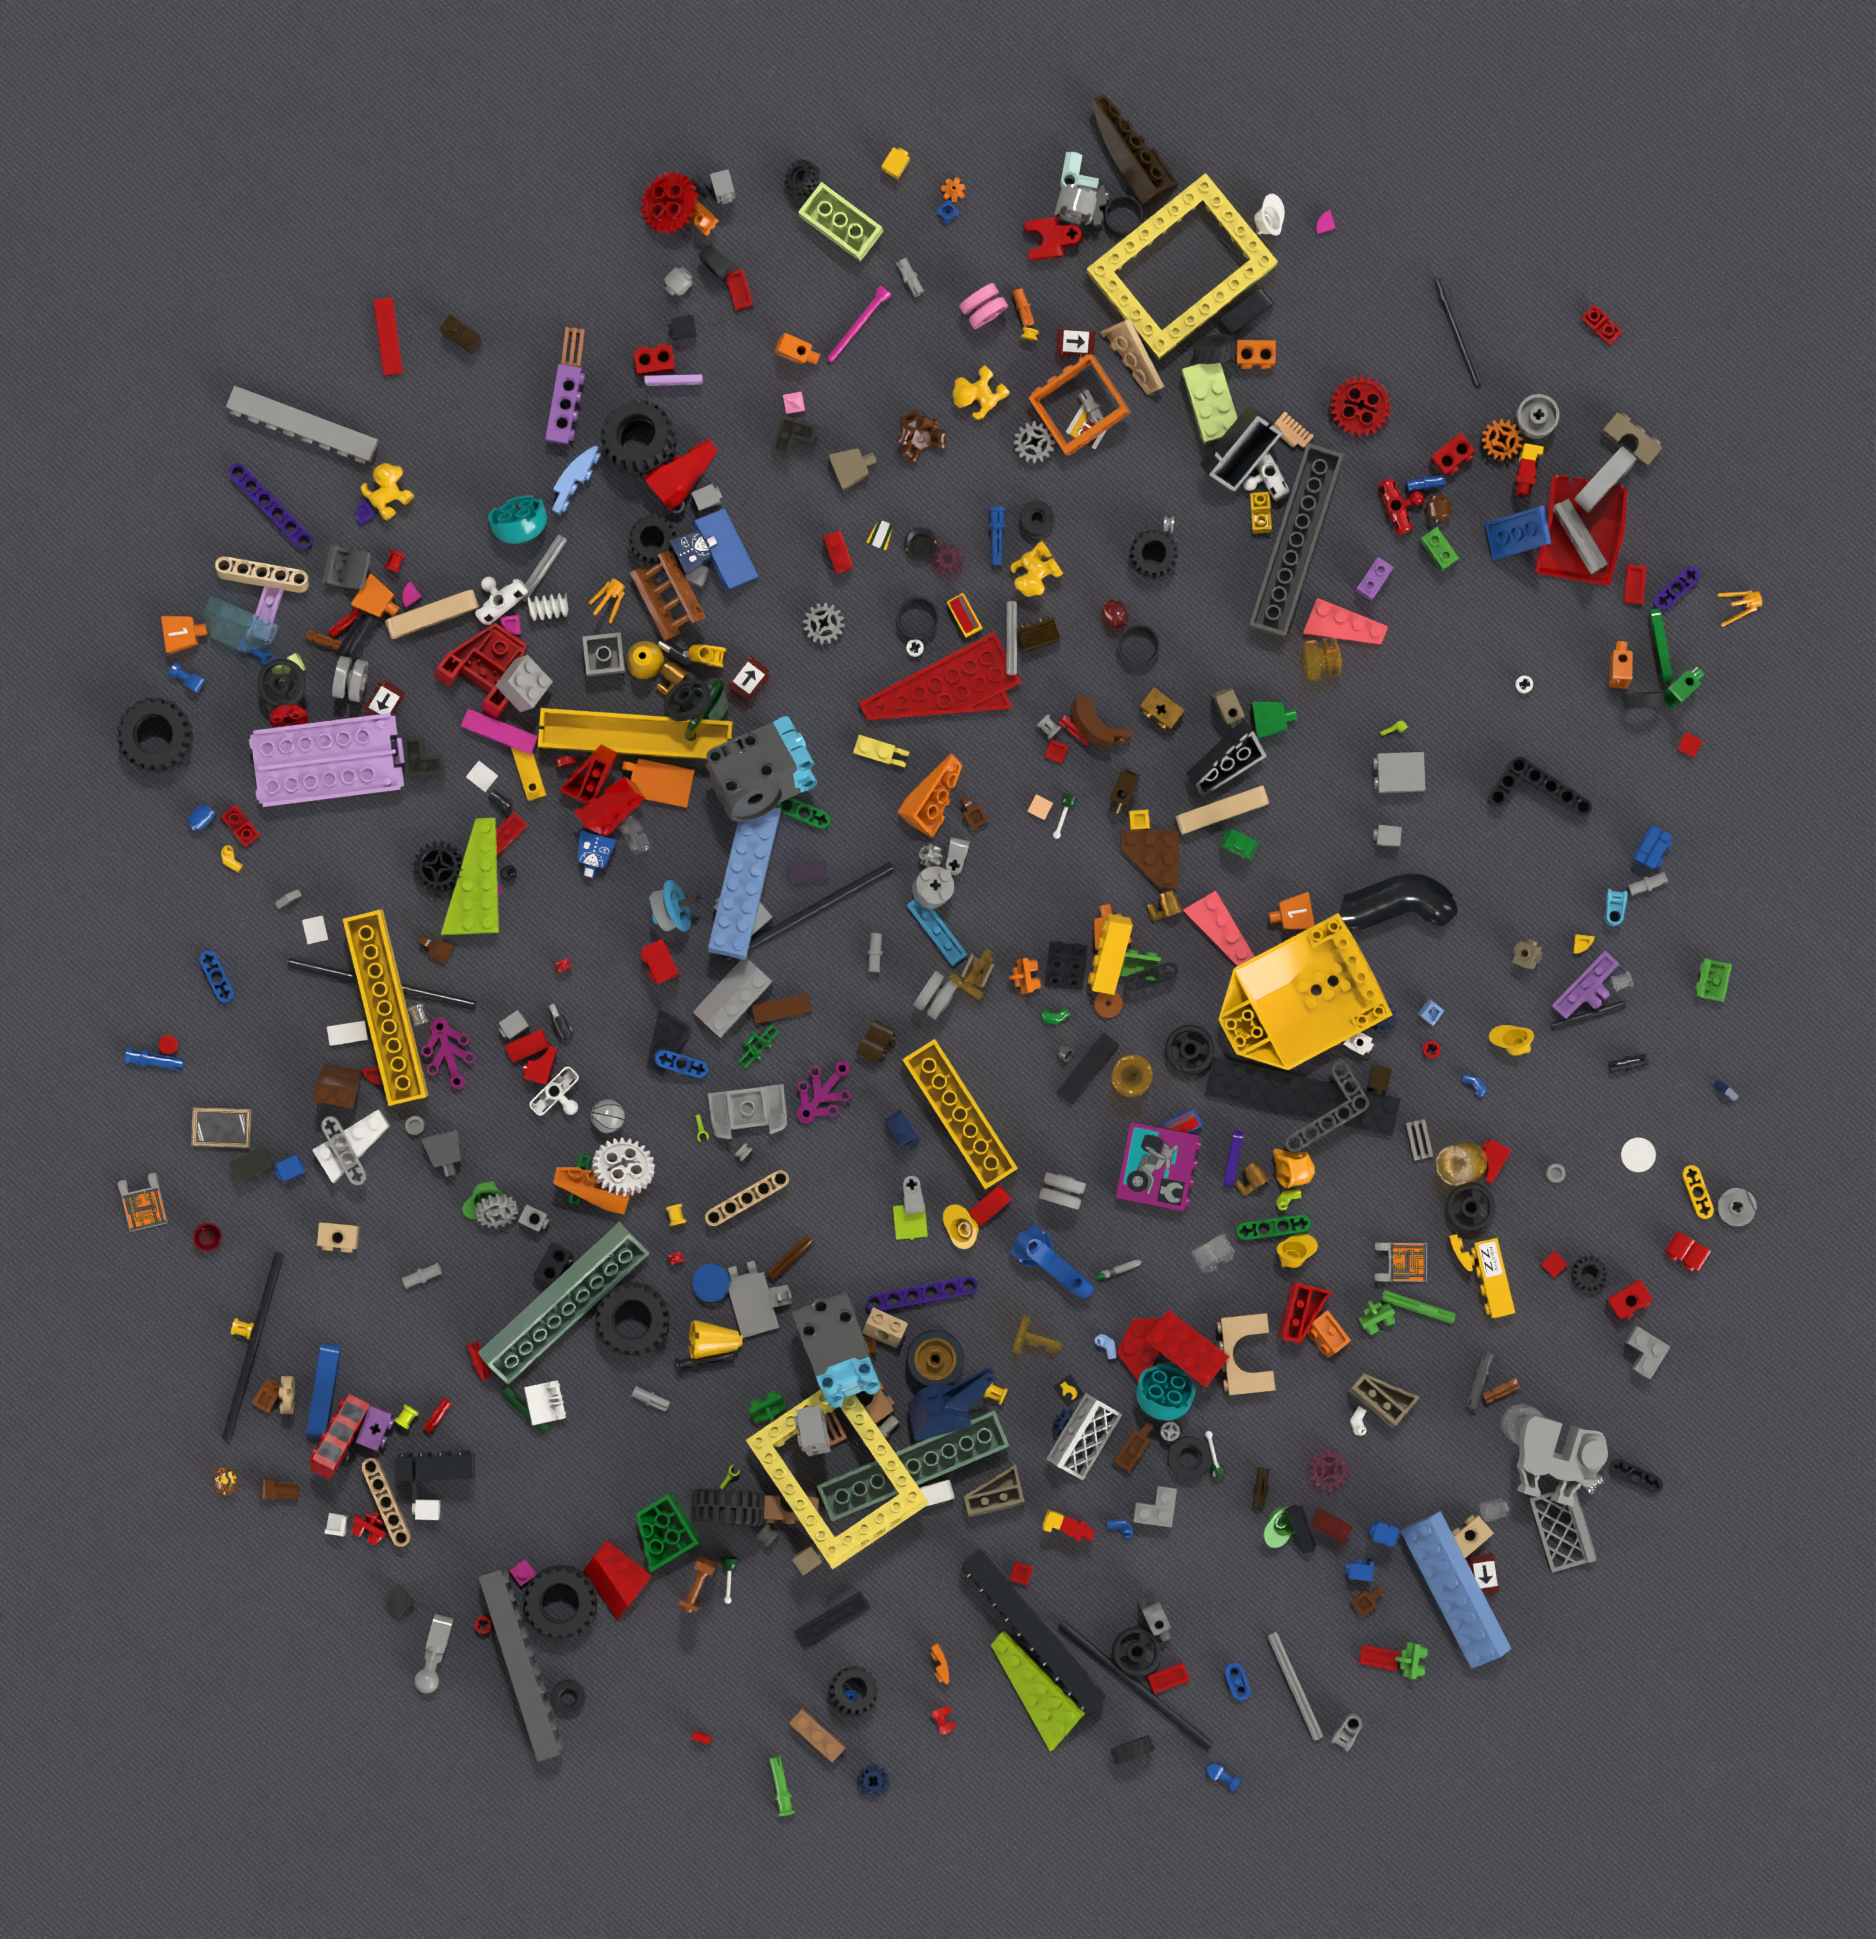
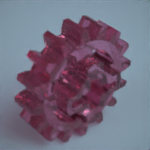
M1327 1449L1326 1454L1319 1451V1457L1313 1456L1315 1462H1309L1313 1469H1309L1308 1472L1313 1473L1310 1477L1311 1480H1317L1314 1484L1315 1486L1322 1484V1490L1328 1486L1329 1491H1332V1486L1339 1489V1483L1346 1484L1343 1479L1349 1478L1346 1471H1349L1350 1468L1345 1467L1349 1461L1342 1460L1343 1454L1337 1456V1450H1334L1332 1454L1330 1449ZM1326 1457L1334 1458L1331 1462H1325L1323 1460V1458ZM1340 1464L1342 1466L1341 1475L1338 1474L1337 1469ZM1317 1465L1321 1467L1319 1476L1316 1472ZM1333 1465V1474L1327 1473L1326 1475L1325 1467ZM1327 1478H1334L1336 1480L1332 1483L1324 1482Z

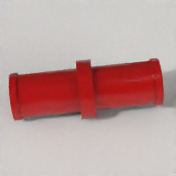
M478 1341L467 1344L466 1347L472 1358V1366H475L480 1381L491 1377L486 1363L478 1354L480 1351Z

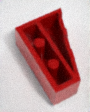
M601 744L566 779L558 791L586 805L590 804V799L594 797L596 800L601 796L618 752Z
M1291 1281L1277 1337L1301 1343L1332 1291Z

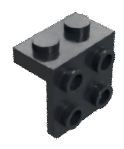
M1061 941L1049 942L1045 985L1081 990L1084 983L1088 946L1079 943L1067 944Z

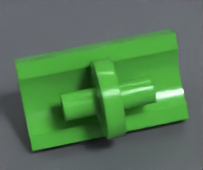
M1370 1300L1367 1302L1369 1308L1363 1310L1365 1315L1358 1318L1362 1327L1372 1335L1379 1330L1377 1322L1383 1320L1385 1326L1394 1324L1393 1314L1395 1312L1389 1303L1382 1305L1381 1302L1373 1305Z
M1407 1642L1406 1650H1402V1656H1396L1395 1661L1401 1662L1400 1669H1403V1677L1416 1679V1677L1424 1676L1425 1666L1418 1665L1419 1658L1427 1657V1648L1417 1643Z

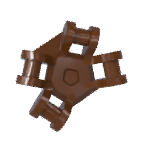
M917 410L900 418L903 424L901 427L902 434L897 437V441L904 444L900 449V455L902 457L906 456L909 463L913 464L916 462L921 450L930 446L945 448L947 446L945 441L947 431L937 429L939 424L937 419L930 420L924 415L921 417ZM915 416L914 420H907L908 418ZM932 435L936 436L937 439L932 440Z

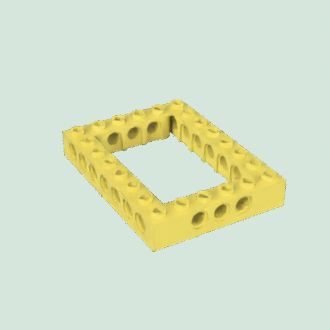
M1205 173L1089 266L1086 273L1111 304L1115 306L1125 320L1130 319L1139 338L1159 361L1277 266L1278 261ZM1204 201L1206 210L1215 216L1219 221V226L1224 227L1231 236L1232 242L1235 241L1243 251V255L1250 260L1166 328L1161 330L1115 274V271L1117 269L1120 270L1124 263L1132 257L1135 258L1139 251L1147 245L1149 247L1154 239L1161 234L1164 235L1170 226L1175 222H1180L1185 214L1190 210H1195L1196 206Z
M819 1390L746 1441L831 1568L834 1569L929 1503L856 1395L845 1397L840 1408L886 1476L890 1479L899 1495L837 1537L833 1536L773 1447L783 1446L785 1441L795 1434H800L794 1421V1417L797 1416L796 1410L819 1405L825 1415L836 1409L826 1403L822 1390Z

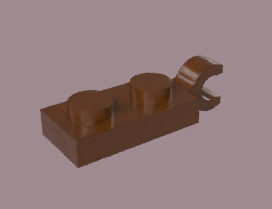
M1146 1421L1140 1432L1134 1429L1113 1461L1130 1472L1151 1440L1146 1436L1152 1429L1153 1424Z

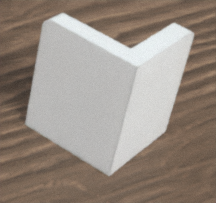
M329 1513L327 1528L324 1533L345 1536L349 1516Z

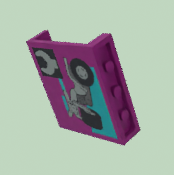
M1130 1122L1115 1198L1184 1211V1208L1189 1207L1190 1197L1187 1196L1188 1189H1192L1194 1178L1191 1177V1172L1196 1170L1198 1159L1194 1157L1195 1152L1199 1151L1201 1146V1140H1198L1199 1136Z

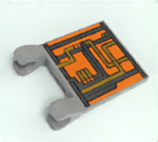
M156 1173L148 1175L151 1187L129 1192L126 1180L118 1182L130 1232L168 1223Z
M1375 1243V1250H1388V1273H1376L1374 1275L1375 1281L1427 1282V1243Z

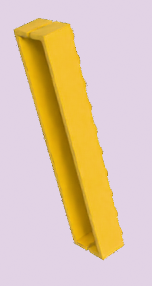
M541 708L540 727H544L545 730L539 729L538 747L543 749L594 752L602 744L618 752V754L707 760L706 755L710 749L728 740H732L733 722L702 719L695 730L696 738L693 741H688L685 738V732L690 720L675 721L670 717Z

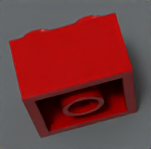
M663 939L641 948L643 953L640 956L645 965L648 964L651 969L648 973L653 983L657 982L660 985L680 975Z

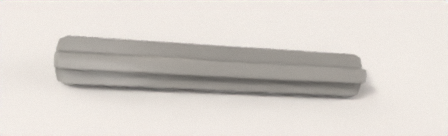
M557 535L526 582L525 586L528 589V594L521 600L525 602L528 600V597L531 596L567 540L562 535Z
M1015 601L1007 602V675L1017 674V602Z

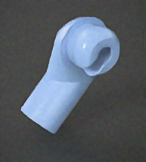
M1104 1334L1098 1335L1095 1338V1344L1106 1349L1107 1359L1117 1358L1114 1340Z

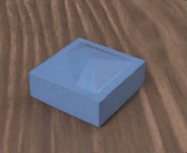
M1428 999L1418 1015L1434 1026L1444 1010Z

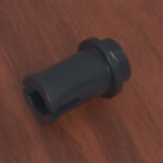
M695 175L691 179L693 181L692 185L706 199L713 190L701 180V176Z
M496 789L488 797V800L501 808V812L507 813L513 806L511 799H506Z

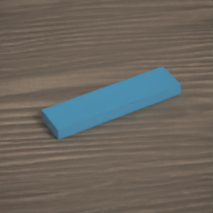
M916 899L906 905L952 966L968 955L934 909L923 907Z

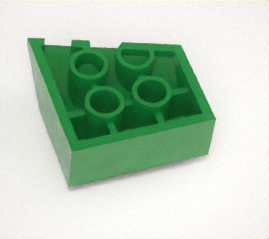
M672 1491L636 1513L650 1573L702 1541Z

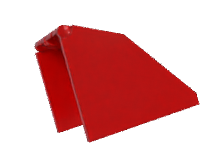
M1556 474L1550 480L1544 509L1551 544L1538 547L1535 573L1610 586L1625 533L1628 489H1624V485L1615 484L1588 513L1574 501L1576 496L1588 484V479L1573 477L1572 482H1568L1569 476ZM1567 499L1571 501L1608 565L1593 574L1588 570L1553 512L1554 505Z

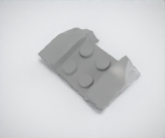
M784 1084L707 1093L712 1129L716 1137L732 1139V1129L769 1125L770 1134L784 1129L787 1125Z

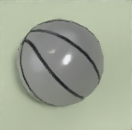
M612 1099L597 1102L591 1111L592 1124L603 1133L615 1132L624 1122L625 1113L622 1106Z

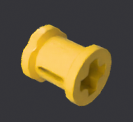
M682 1204L665 1208L669 1213L670 1226L686 1222L681 1210Z
M235 1318L231 1335H242L250 1340L254 1323L248 1324Z
M992 1383L987 1388L983 1397L994 1399L1001 1405L1008 1389H1001Z

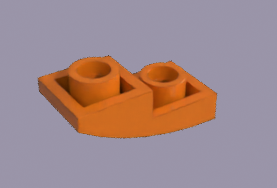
M937 1642L931 1646L933 1651L930 1652L936 1662H941L935 1667L937 1671L934 1674L940 1683L944 1681L945 1684H948L949 1669L947 1661Z

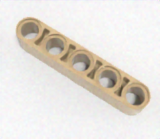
M220 557L215 562L217 575L224 580L268 586L275 589L280 588L297 593L305 592L309 587L308 576L302 570L231 557ZM222 566H229L227 570H220ZM241 569L248 570L245 574L239 573ZM261 572L266 573V576L259 577L257 575ZM278 576H285V579L281 581L276 578ZM298 579L304 580V582L301 584L295 583V581Z
M473 589L387 619L385 624L391 639H396L478 609L479 605Z
M1260 786L1180 814L1175 818L1181 835L1263 807L1270 804L1264 786Z
M782 1170L776 1171L715 1206L705 1215L707 1224L710 1226L720 1225L782 1189L789 1183V1175ZM779 1173L786 1176L785 1183L781 1185L775 1181V1177ZM766 1183L769 1185V1192L767 1194L759 1192L760 1184ZM744 1193L752 1195L753 1200L751 1203L745 1204L742 1201ZM729 1202L736 1205V1210L732 1214L728 1213L725 1209L726 1204ZM716 1212L719 1214V1221L717 1223L709 1221L710 1213Z
M368 1458L362 1463L364 1476L393 1543L399 1547L405 1546L411 1540V1533L379 1460ZM369 1461L376 1464L374 1472H370L366 1468ZM376 1479H380L384 1483L381 1490L374 1487ZM383 1497L391 1499L390 1507L382 1505ZM393 1514L399 1518L397 1525H392L389 1522V1517ZM399 1532H403L407 1537L404 1543L397 1540Z

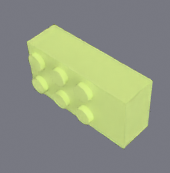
M822 182L798 212L800 218L860 262L883 233V229L879 224Z
M1221 363L1197 364L1182 369L1181 373L1203 444L1220 440L1237 420Z

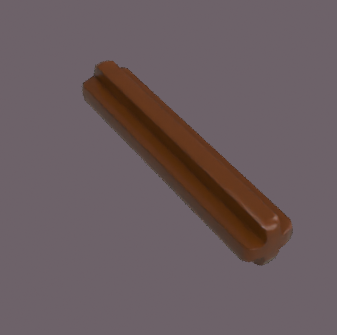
M805 1235L768 1271V1276L775 1280L813 1243V1239L809 1235Z

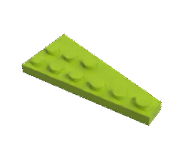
M496 818L475 819L461 866L463 870L459 872L460 878L458 877L441 935L499 933Z
M1003 1631L991 1644V1647L1051 1752L1085 1713L1008 1633Z

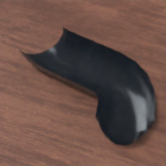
M1407 873L1345 894L1340 916L1350 932L1366 929L1407 912H1416L1426 922L1429 921L1434 925L1444 926L1457 914V905L1453 899L1454 895L1435 879L1422 874Z

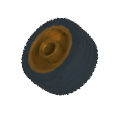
M928 1330L919 1334L911 1342L907 1351V1366L912 1377L924 1386L949 1385L957 1379L963 1369L964 1352L959 1341L950 1333L943 1330ZM933 1355L939 1356L938 1362L932 1361Z

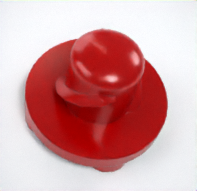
M297 704L283 705L275 708L270 713L269 720L273 728L308 723V714Z

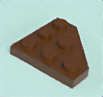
M1121 830V850L1158 888L1178 889L1179 831Z

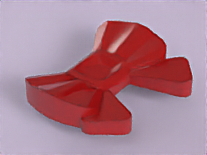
M948 1706L938 1708L931 1713V1717L936 1720L939 1727V1735L950 1733L956 1726L955 1722H946L945 1716L952 1711V1708Z

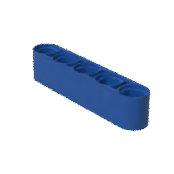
M321 1344L306 1436L321 1438L324 1431L328 1432L341 1354V1346Z

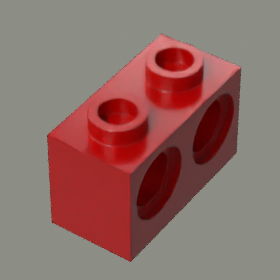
M667 343L656 345L657 348L649 349V346L638 347V350L634 351L637 375L644 376L676 371L672 345L668 346ZM662 353H666L669 355V359L666 362L659 361V356ZM648 356L650 362L647 365H642L640 363L641 357Z
M1460 432L1431 456L1430 460L1444 476L1448 473L1451 476L1459 470L1458 465L1461 462L1466 464L1474 457L1472 453H1474L1475 448ZM1463 445L1466 448V453L1459 454L1456 451V447ZM1448 457L1452 462L1451 466H1444L1441 461L1442 458Z

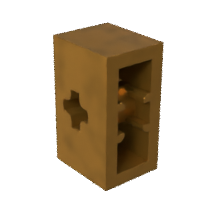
M1156 688L1151 690L1140 705L1141 713L1149 719L1151 716L1157 720L1156 724L1164 730L1166 728L1171 730L1184 712V709ZM1164 706V712L1166 713L1157 714L1158 709L1156 707Z

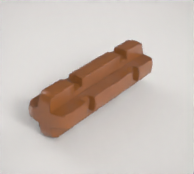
M308 630L305 637L308 641H315L316 644L328 648L332 647L336 651L342 643L340 640H333L331 637L320 633L316 634V632Z
M1512 1379L1508 1381V1384L1504 1383L1493 1388L1492 1392L1487 1391L1483 1393L1485 1402L1489 1404L1495 1398L1499 1399L1510 1394L1511 1390L1513 1392L1520 1388L1518 1381Z

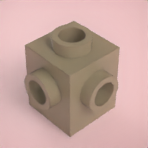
M1531 939L1520 941L1514 947L1513 954L1515 956L1512 963L1528 969H1535L1536 963H1539L1542 958V947L1537 946L1538 942Z

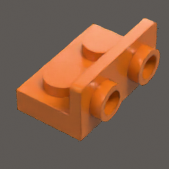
M1328 1310L1313 1321L1312 1326L1307 1332L1308 1336L1319 1346L1320 1352L1327 1358L1337 1353L1351 1341Z

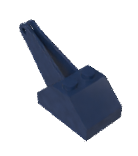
M985 1368L954 1386L937 1384L921 1389L907 1404L916 1442L972 1426L969 1409L995 1381L994 1370L992 1368Z

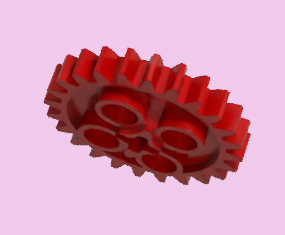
M669 171L668 175L662 173V178L655 176V183L650 181L651 187H645L647 194L641 195L645 198V201L640 202L644 206L640 211L644 213L642 218L646 220V224L660 233L666 232L670 234L671 230L676 233L677 227L684 229V222L689 225L688 218H694L691 213L692 211H697L694 205L699 203V201L694 199L699 194L695 192L697 188L692 185L693 181L683 174L681 175L678 172L674 174Z
M1361 375L1360 380L1353 376L1352 382L1346 379V385L1339 384L1341 390H1334L1337 396H1331L1330 398L1335 401V403L1329 405V407L1334 408L1330 415H1336L1332 421H1339L1337 428L1343 426V433L1349 430L1351 437L1354 432L1357 433L1358 438H1360L1361 433L1368 437L1369 431L1375 435V428L1382 430L1380 423L1386 424L1387 421L1384 417H1390L1391 415L1386 412V410L1392 409V406L1387 405L1391 399L1385 398L1389 392L1381 391L1384 385L1376 386L1378 380L1371 383L1370 376L1367 381H1364L1363 375ZM1356 390L1359 393V398L1352 399L1349 396V392ZM1374 396L1378 402L1375 405H1371L1368 403L1367 398ZM1347 400L1355 405L1345 404L1344 401ZM1362 402L1363 407L1377 410V412L1374 413L1365 408L1359 411L1358 406L1356 405H1359V403ZM1350 408L1354 415L1346 417L1343 410ZM1369 414L1372 421L1370 423L1363 422L1362 415Z

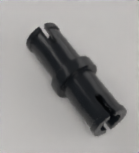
M1645 1053L1633 1057L1624 1056V1059L1608 1061V1067L1611 1068L1609 1071L1610 1073L1626 1069L1631 1071L1632 1068L1649 1065L1648 1059H1646L1647 1055Z

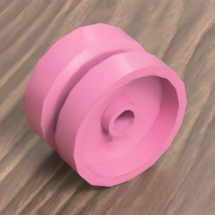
M994 283L981 288L959 305L964 315L972 314L969 318V323L973 329H977L992 321L1008 307L1003 297L994 299L999 292Z

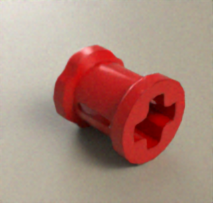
M390 549V555L383 567L399 573V566L406 555Z

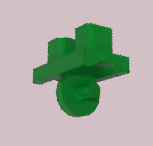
M772 1391L766 1396L768 1400L762 1403L757 1399L750 1402L751 1408L749 1412L756 1424L768 1419L773 1422L775 1421L774 1416L787 1409L780 1394Z

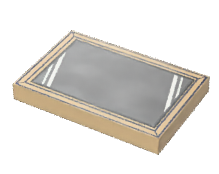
M193 1108L191 1146L250 1148L251 1109Z

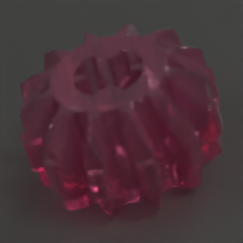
M944 543V550L939 546L937 547V551L940 554H932L933 557L938 558L932 560V564H939L935 567V570L938 571L943 568L941 575H945L946 570H948L949 576H952V569L957 573L959 572L956 565H964L963 562L958 561L964 559V555H957L961 549L958 548L953 551L955 544H951L950 549H947V543ZM947 555H950L953 562L949 561V564H945L943 557L947 558Z

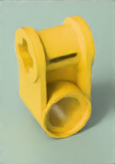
M692 645L689 648L688 655L694 662L723 668L724 664H722L726 648L710 645Z

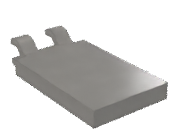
M755 1261L747 1262L749 1273L741 1276L738 1275L736 1266L728 1268L732 1280L729 1294L742 1338L779 1328L774 1307L771 1308L764 1272L758 1273Z

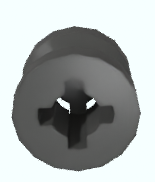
M767 1523L755 1538L761 1540L767 1548L779 1533L773 1531Z

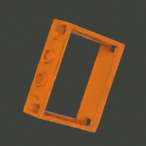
M1092 354L1080 357L1077 364L1067 366L1062 370L1063 374L1058 377L1053 376L1047 381V385L1042 388H1036L1031 393L1032 395L1028 397L1064 453L1068 456L1132 413L1096 357ZM1090 365H1093L1120 407L1067 443L1040 400Z

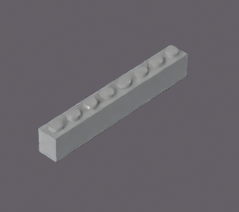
M237 386L233 387L226 408L230 410V414L234 416H247V420L256 424L259 421L266 424L265 427L276 431L279 428L284 430L283 434L294 437V435L302 437L301 440L306 443L312 444V441L319 443V447L328 451L330 448L335 449L338 455L343 457L353 456L355 461L362 464L372 462L379 443L375 438Z

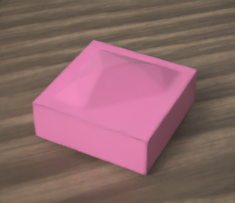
M802 391L783 395L786 414L805 411Z

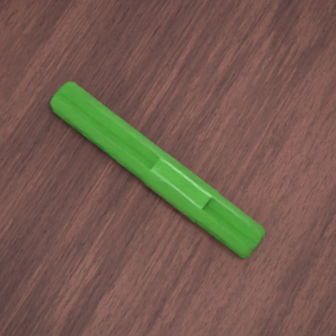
M1387 1290L1383 1292L1381 1297L1383 1302L1450 1324L1455 1320L1456 1314L1454 1312Z

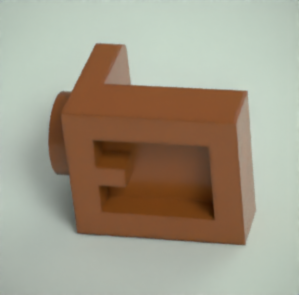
M267 1379L261 1386L252 1404L269 1413L279 1396V1388L281 1387L279 1383Z

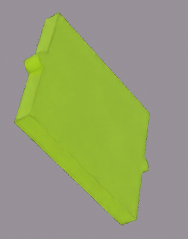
M904 1205L893 1206L896 1240L908 1238L913 1240L918 1237H928L925 1212L905 1214Z

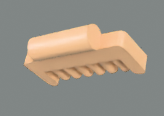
M1284 412L1275 422L1283 432L1280 437L1292 448L1297 444L1304 448L1313 438V434L1308 436L1309 431L1305 432L1306 429L1302 428L1301 425L1296 428L1298 422L1294 423L1295 420L1291 419V416H1287V412Z

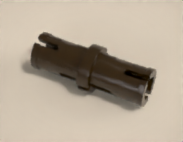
M1258 1467L1257 1480L1253 1487L1255 1488L1253 1506L1265 1507L1266 1491L1269 1490V1486H1267L1269 1468Z

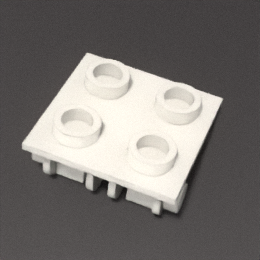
M558 1380L524 1387L532 1425L566 1418L563 1406L564 1401H562L563 1396L560 1392Z

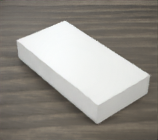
M365 1021L327 1027L330 1046L368 1040Z

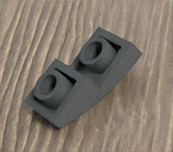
M1104 185L1100 186L1096 193L1097 202L1091 222L1092 228L1100 227L1101 222L1104 221L1103 210L1099 209L1104 208L1106 202H1109L1108 191H1105Z

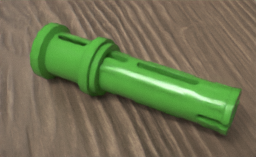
M781 1756L770 1758L769 1762L776 1789L774 1799L777 1801L779 1808L778 1817L794 1814L795 1810L792 1809L790 1800L792 1796L787 1790Z

